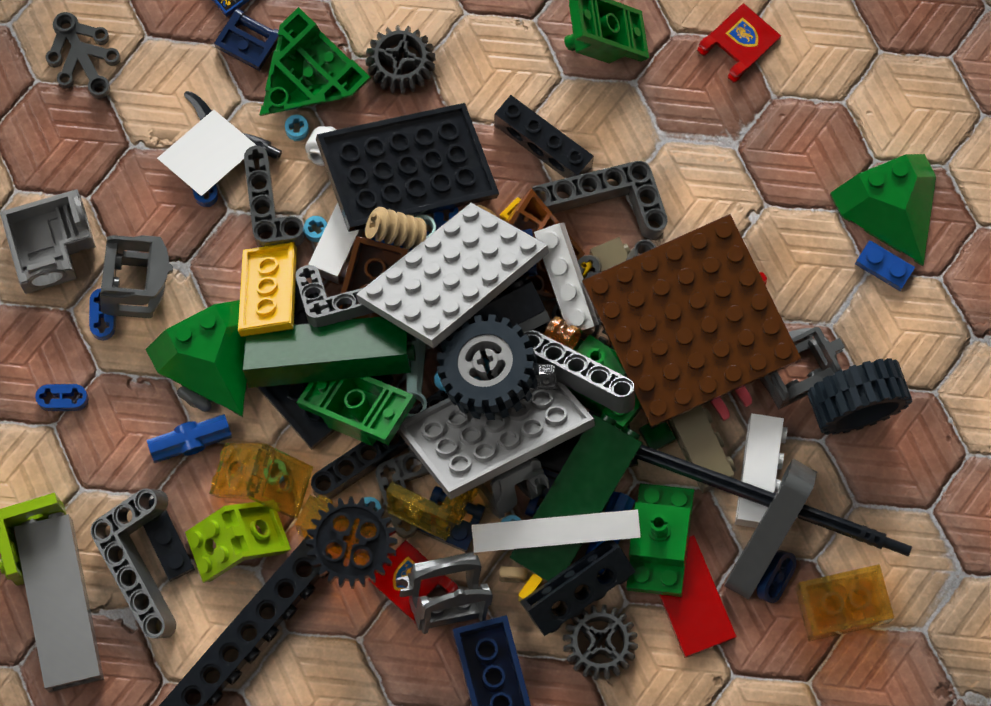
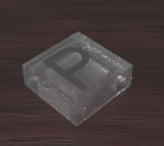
M538 365L539 375H535L538 384L536 389L530 388V390H557L558 378L555 365Z

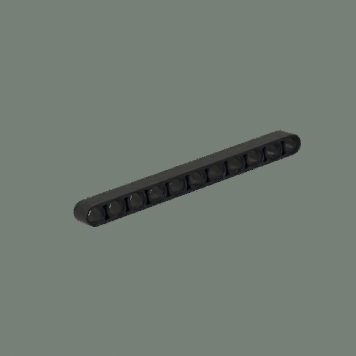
M552 321L533 329L541 334L550 332L554 335L553 340L559 341L560 329ZM439 390L426 399L427 408L449 398L448 394L445 391ZM422 403L412 408L409 414L419 413L423 408ZM396 432L395 436L399 438V441L395 445H387L377 440L373 446L361 442L312 476L311 487L314 495L320 500L332 499L374 471L380 463L390 460L409 446L398 432ZM367 450L377 453L376 457L372 460H365L362 458V455ZM345 465H350L354 468V471L348 476L339 473L340 469ZM327 480L331 483V486L328 490L321 491L317 489L318 483Z

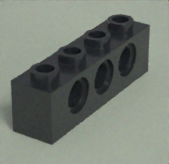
M512 95L507 98L494 114V126L564 178L588 173L593 167L594 156Z
M608 540L522 599L520 603L535 626L546 636L557 631L571 617L581 614L584 608L592 602L602 599L616 585L625 583L630 575L636 571L620 546L614 540ZM602 569H606L603 575L597 577ZM583 585L582 589L575 593L576 588ZM561 601L558 607L552 609L554 603Z

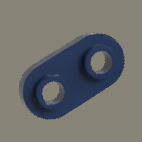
M784 550L776 552L756 587L759 599L775 603L781 598L796 569L797 561L793 553Z

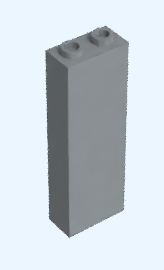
M59 512L49 515L48 519L37 521L31 519L23 522L20 526H15L14 531L44 688L48 692H53L103 680L104 675L72 518L69 514L64 515V513Z

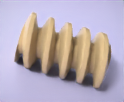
M377 207L371 212L365 227V236L368 239L375 237V240L380 242L384 239L386 244L393 242L394 246L400 247L402 245L403 248L408 250L411 247L412 249L425 241L427 235L426 223L422 218H414V216L405 215L401 212L396 213L394 210H387L384 207Z

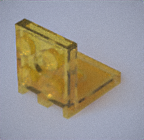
M225 443L220 453V461L216 473L212 478L209 494L217 498L251 499L290 518H298L313 466L267 444ZM282 476L285 478V487L283 489L279 485Z
M391 482L386 490L388 513L446 541L455 524L460 525L466 514L464 509L468 502L472 503L475 500L479 488L476 486L451 500L446 496L440 506Z

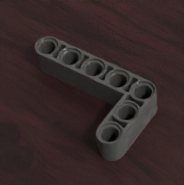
M634 161L532 187L552 214L629 195L640 232L649 240L660 238L668 222L652 170L643 161ZM638 173L642 175L644 179L637 180L633 177L632 174ZM613 179L617 181L619 185L612 186L607 182V180ZM582 186H590L594 191L586 192ZM565 192L569 198H560L557 193ZM647 197L652 203L645 204L640 198ZM648 221H655L660 227L653 228L649 225Z
M534 330L524 332V335L527 334L538 360L537 364L540 373L552 376V379L617 413H628L634 409V383L629 378ZM490 370L487 374L489 380L494 379Z
M792 459L781 479L776 495L724 584L725 587L746 599L751 597L812 492L817 471Z
M156 489L139 490L96 519L91 526V536L143 633L149 638H168L175 633V618L130 537V534L167 509L169 500L166 493ZM151 496L154 497V504L152 507L149 506V498ZM131 510L132 519L128 522L127 514ZM109 525V526H110V534H109V536L107 537V536H106V533H105V529H106V527ZM120 549L123 550V557L121 560L118 557V552ZM133 572L136 575V581L134 584L131 582V575ZM146 595L149 599V605L147 608L144 606V598ZM158 620H160L162 623V629L160 632L157 630L156 627Z

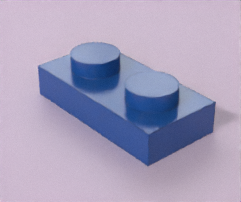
M871 240L868 241L855 262V265L898 291L902 290L915 269L913 265Z

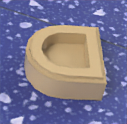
M500 566L499 581L525 582L528 570L521 567Z

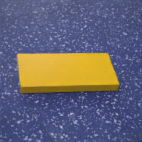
M295 242L243 250L238 332L241 337L294 328L297 255Z

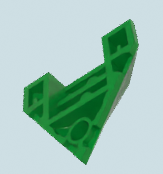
M298 7L279 26L277 46L273 53L265 88L264 103L261 105L259 115L264 116L352 97L371 77L353 59L350 60L320 31L317 24Z
M905 154L857 174L830 193L843 219L848 222H854L864 228L866 233L900 253L902 251L915 259L914 262L919 265H924L936 175L925 154Z
M240 300L214 304L167 328L145 349L158 374L243 417L245 391L247 389V381L243 372L246 336L241 337L238 332Z

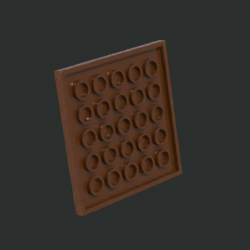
M731 214L582 280V284L627 378L634 383L635 395L651 428L801 361L799 352Z

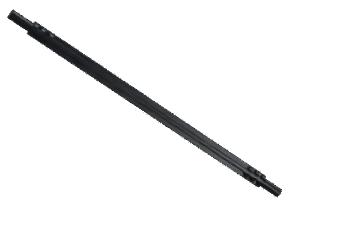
M583 432L580 433V434H578V435H576V436H577L578 438H580V437L582 436ZM645 445L641 446L635 456L636 459L769 507L776 495L770 491ZM805 504L797 516L801 520L856 539L859 542L867 543V545L875 546L878 549L883 547L908 557L912 549L910 545L886 537V533L878 532L875 529H870L867 526L859 525Z

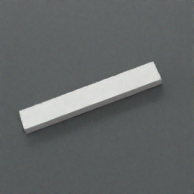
M638 509L472 525L474 553L641 538Z

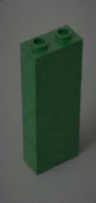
M382 316L345 320L323 327H313L310 324L294 325L293 329L246 336L243 372L249 388L411 373V361H416L415 346L412 345V341H416V337Z
M604 413L600 417L594 415L595 426L583 432L532 519L602 513L643 443L638 440L641 435L627 427L624 431L614 426L617 421ZM583 543L514 549L509 558L549 581L571 565Z

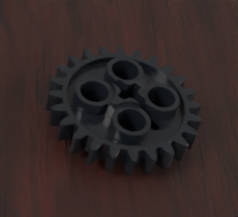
M350 496L348 504L345 505L342 499L338 498V507H334L330 502L327 503L329 512L326 513L323 510H319L321 520H311L316 529H307V534L313 537V539L307 540L306 546L314 548L308 551L307 555L309 558L316 557L311 563L312 567L321 566L318 573L319 576L322 577L328 573V583L330 584L337 578L340 588L343 587L345 581H349L351 589H354L355 581H360V584L365 587V579L368 577L375 583L376 572L383 576L385 575L384 568L382 567L383 564L392 566V561L388 556H396V550L390 548V546L398 544L396 538L389 537L396 533V528H387L392 522L391 517L382 519L385 513L384 509L382 508L375 512V502L370 503L366 507L364 498H361L358 504H354L353 497ZM356 519H359L360 523L355 534L358 544H353L349 565L344 566V560L348 553V545L345 541L351 540L354 522ZM339 520H345L349 523L348 529L343 532L335 530L334 525ZM365 527H374L377 530L376 535L372 538L363 537L361 532ZM331 547H339L342 550L341 556L336 559L329 558L327 552ZM360 553H365L370 557L365 565L356 564L354 559Z

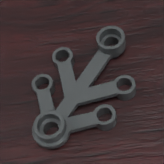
M62 12L58 14L53 21L56 37L51 50L46 54V61L51 67L60 66L63 61L60 53L66 39H68L71 48L62 72L57 75L59 86L68 89L73 85L74 79L72 74L79 60L89 79L88 89L90 94L96 99L107 97L110 93L109 82L105 77L98 75L88 55L104 59L108 65L115 66L121 60L120 54L115 48L106 49L81 42L77 34L92 37L97 44L104 45L109 41L108 31L104 27L95 28L80 24L77 17L72 13ZM66 23L71 24L69 28H62V26ZM99 33L105 34L102 39H98L97 35ZM111 54L117 55L114 60H109L108 56ZM52 56H58L56 61H50ZM63 77L70 78L66 83L61 82ZM98 87L105 88L104 91L100 93L96 92V89Z

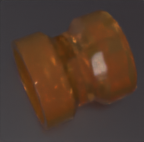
M556 316L548 324L544 335L574 349L580 339L581 329L574 325H567L565 320Z

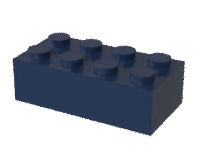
M507 615L453 629V638L471 706H531Z

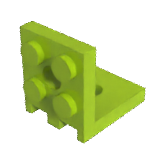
M55 492L0 509V571L2 575L5 574L7 580L11 579L16 586L24 584V578L14 535V527L20 526L23 522L31 519L37 521L48 519V516L54 513L62 512L64 515H67L64 504Z
M273 500L223 506L185 532L203 583L213 581L244 560L282 555L291 550ZM255 525L261 529L262 534L257 531ZM213 541H214L215 544H216V548H215V549H213Z

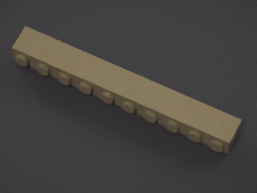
M620 237L590 249L589 255L596 256L600 260L602 272L626 261L630 248L626 243L623 244ZM700 406L668 421L686 461L723 475L734 477V471H736L734 462L730 456H725L722 449L724 447L723 440L718 432L714 433L710 425L712 418L707 408L703 409ZM696 481L702 494L715 488Z

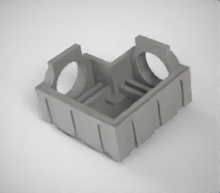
M78 189L0 212L18 280L25 294L77 279L71 264L73 263L71 254L96 247Z

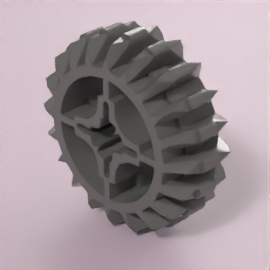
M397 25L396 31L392 32L387 27L386 35L378 32V40L371 39V48L366 50L368 58L365 59L366 66L369 67L367 69L368 74L373 76L375 84L381 82V89L383 90L390 86L392 94L398 88L404 95L406 88H410L414 92L416 90L415 84L423 87L425 85L424 79L430 80V71L435 70L433 62L436 60V56L432 53V43L427 44L428 37L426 35L420 37L418 29L411 33L409 25L405 28V31H401L400 26ZM408 46H411L415 50H417L418 53L421 55V58L416 57V54L409 52ZM400 58H402L401 62H399V66H397V61H399ZM380 62H385V65L392 67L393 74L386 71ZM407 71H413L409 74L403 75Z
M591 605L590 615L584 609L581 613L583 619H580L578 616L572 617V621L576 626L566 625L565 629L572 633V635H563V641L570 642L571 644L565 645L563 651L573 652V654L567 657V661H578L573 668L575 671H578L582 666L585 667L584 677H587L591 670L594 671V680L599 679L600 672L604 673L605 680H609V670H612L614 675L619 676L621 672L618 666L620 665L623 669L627 670L629 664L625 659L633 661L635 655L628 651L637 650L638 644L630 642V640L637 638V633H628L634 624L632 622L623 624L627 618L625 613L619 618L615 617L618 610L615 607L612 609L611 614L606 613L607 605H602L601 612L598 613L596 606ZM603 621L611 625L604 630H597L587 624ZM617 630L623 640L621 654L615 650L616 648L611 643V638ZM580 631L585 634L590 643V646L583 655L577 643V636ZM607 635L604 644L606 647H596L593 650L596 642L595 637L600 639V636L605 637ZM598 654H603L613 661L598 664L589 660Z

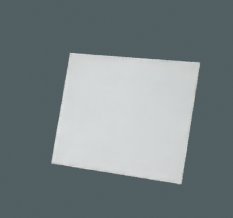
M213 110L157 159L202 196L244 159V153L249 147L257 145L218 112Z

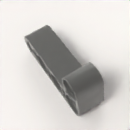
M254 145L249 147L244 153L252 229L256 245L258 247L295 242L296 247L300 246L305 240L302 221L295 216L276 218L270 163L266 150L261 146ZM255 159H259L260 170L255 169ZM256 183H266V186L263 189L259 190L254 188V185ZM260 207L269 208L266 214L257 213ZM290 228H296L299 230V232L294 236H289L286 234L287 230ZM265 231L273 233L269 239H261L259 236Z

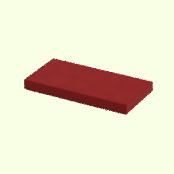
M694 535L690 536L682 597L658 594L684 658L737 637Z

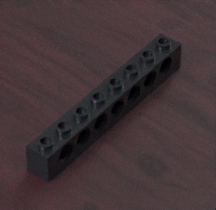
M308 535L159 706H215L224 695L222 693L223 689L228 684L233 685L240 678L242 667L247 662L251 664L259 656L261 645L265 641L269 643L279 632L277 627L283 620H290L296 613L297 608L295 606L302 598L307 600L316 589L313 585L320 578L318 573L321 566L312 567L311 563L316 557L309 558L307 555L308 551L314 549L313 547L306 546V541L311 539ZM327 552V556L333 559V556ZM303 565L312 567V572L307 577H301L297 574L298 569ZM327 573L321 578L325 579L329 574ZM291 586L294 588V593L289 598H282L279 596L281 588ZM266 607H273L276 613L271 619H263L261 617L262 610ZM248 628L257 630V636L251 641L243 639V632ZM230 649H235L239 652L238 658L234 662L224 660L225 653ZM216 670L220 672V678L216 683L209 684L206 682V675L210 671ZM192 692L201 693V700L197 705H189L187 703V697Z

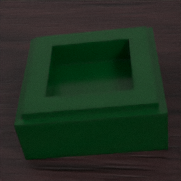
M667 422L653 428L648 423L639 428L642 438L650 448L660 450L676 441Z

